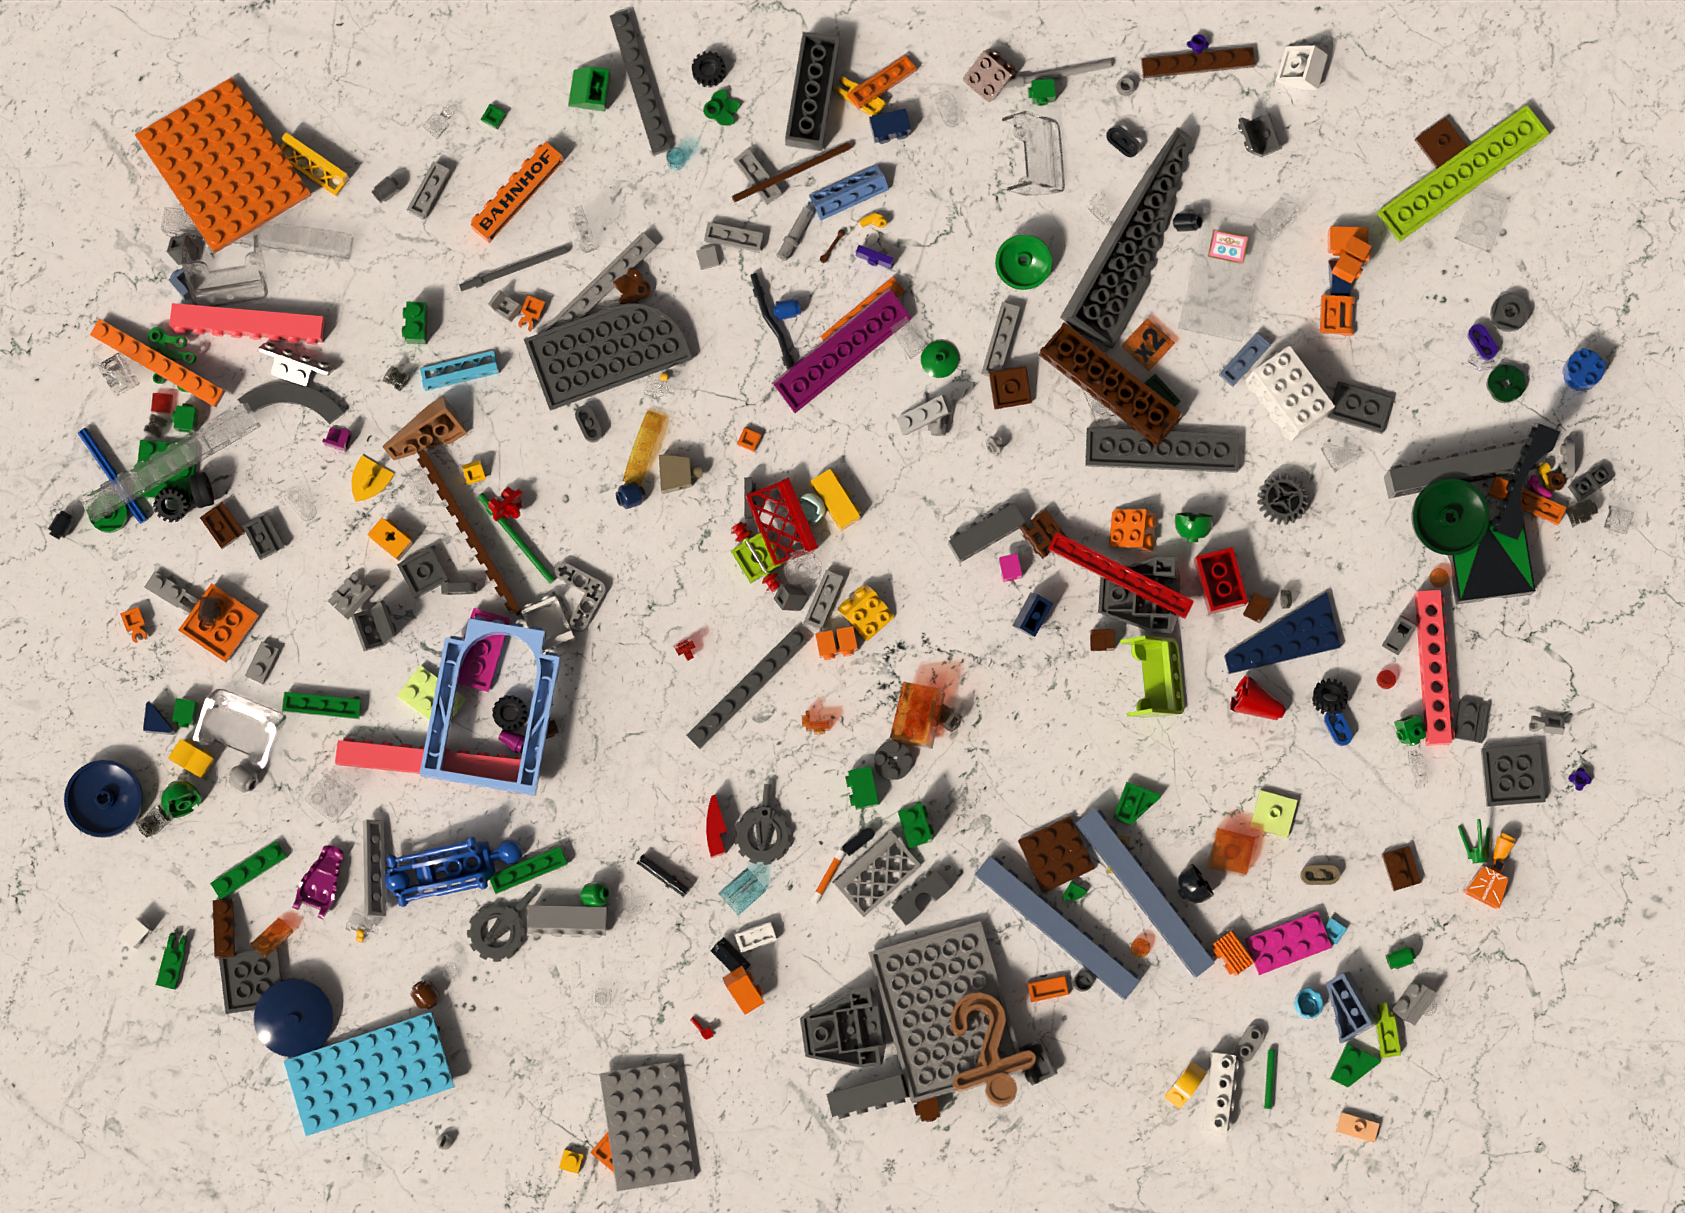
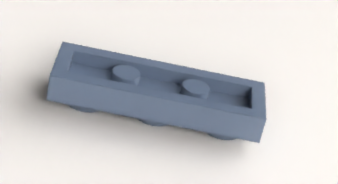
M1256 333L1219 373V376L1230 386L1234 387L1268 350L1271 344L1260 334Z

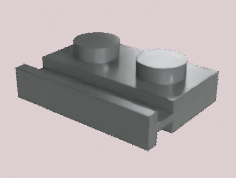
M267 513L243 525L260 560L285 548Z
M1460 700L1454 739L1483 743L1489 705Z

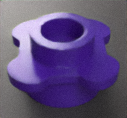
M1196 34L1192 37L1191 41L1187 42V47L1200 54L1204 48L1209 47V43L1203 35Z
M1578 768L1576 773L1568 777V780L1575 785V789L1578 791L1583 790L1585 785L1592 782V778L1588 776L1583 768Z

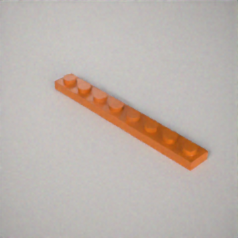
M98 319L90 334L97 340L214 407L218 406L225 393L224 389L102 319Z

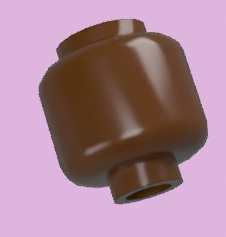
M425 979L413 985L410 993L418 1008L426 1007L428 1010L437 1005L436 1000L440 996L431 981H425Z

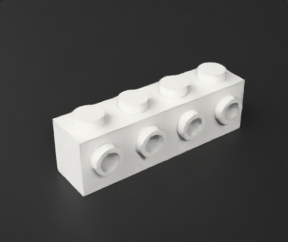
M1214 1052L1210 1055L1201 1131L1227 1134V1131L1231 1130L1232 1119H1229V1112L1233 1111L1234 1099H1231L1232 1091L1235 1092L1236 1080H1233L1234 1072L1238 1071L1239 1060H1236L1235 1055Z

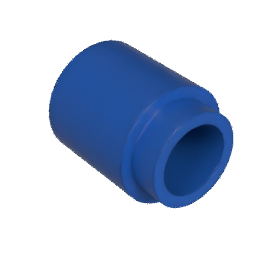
M793 298L776 301V305L773 306L774 317L783 320L801 315L799 300H794Z

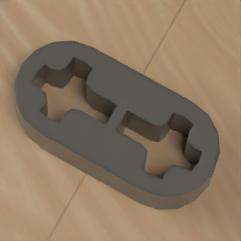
M475 582L441 584L442 595L478 593V584Z

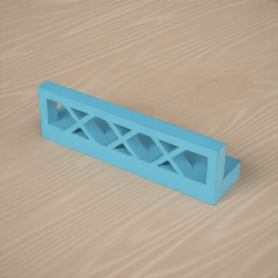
M494 351L420 368L425 391L499 374ZM483 358H492L493 363L480 365ZM466 362L475 364L473 368L461 369ZM452 366L457 369L456 372L443 374L446 367ZM434 371L438 373V376L426 379L425 372Z

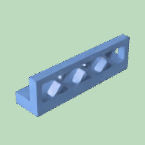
M876 164L810 194L809 198L815 206L819 219L822 221L889 190L884 174Z

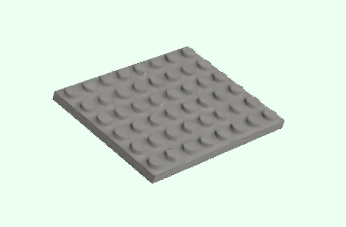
M981 921L868 952L911 1104L955 1092L956 1090L953 1088L954 1077L976 1068L989 1026L988 1016L981 1011L970 1013L967 1017V1032L960 1037L953 1034L950 1021L954 1006L961 998L968 994L980 992L991 995L999 1001L1005 1012L1006 1023L997 1050L998 1054L1004 1059L1020 1053Z

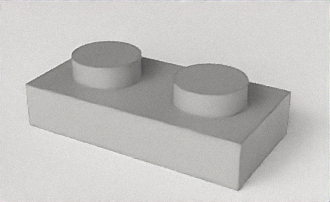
M261 641L245 676L260 684H264L280 650Z

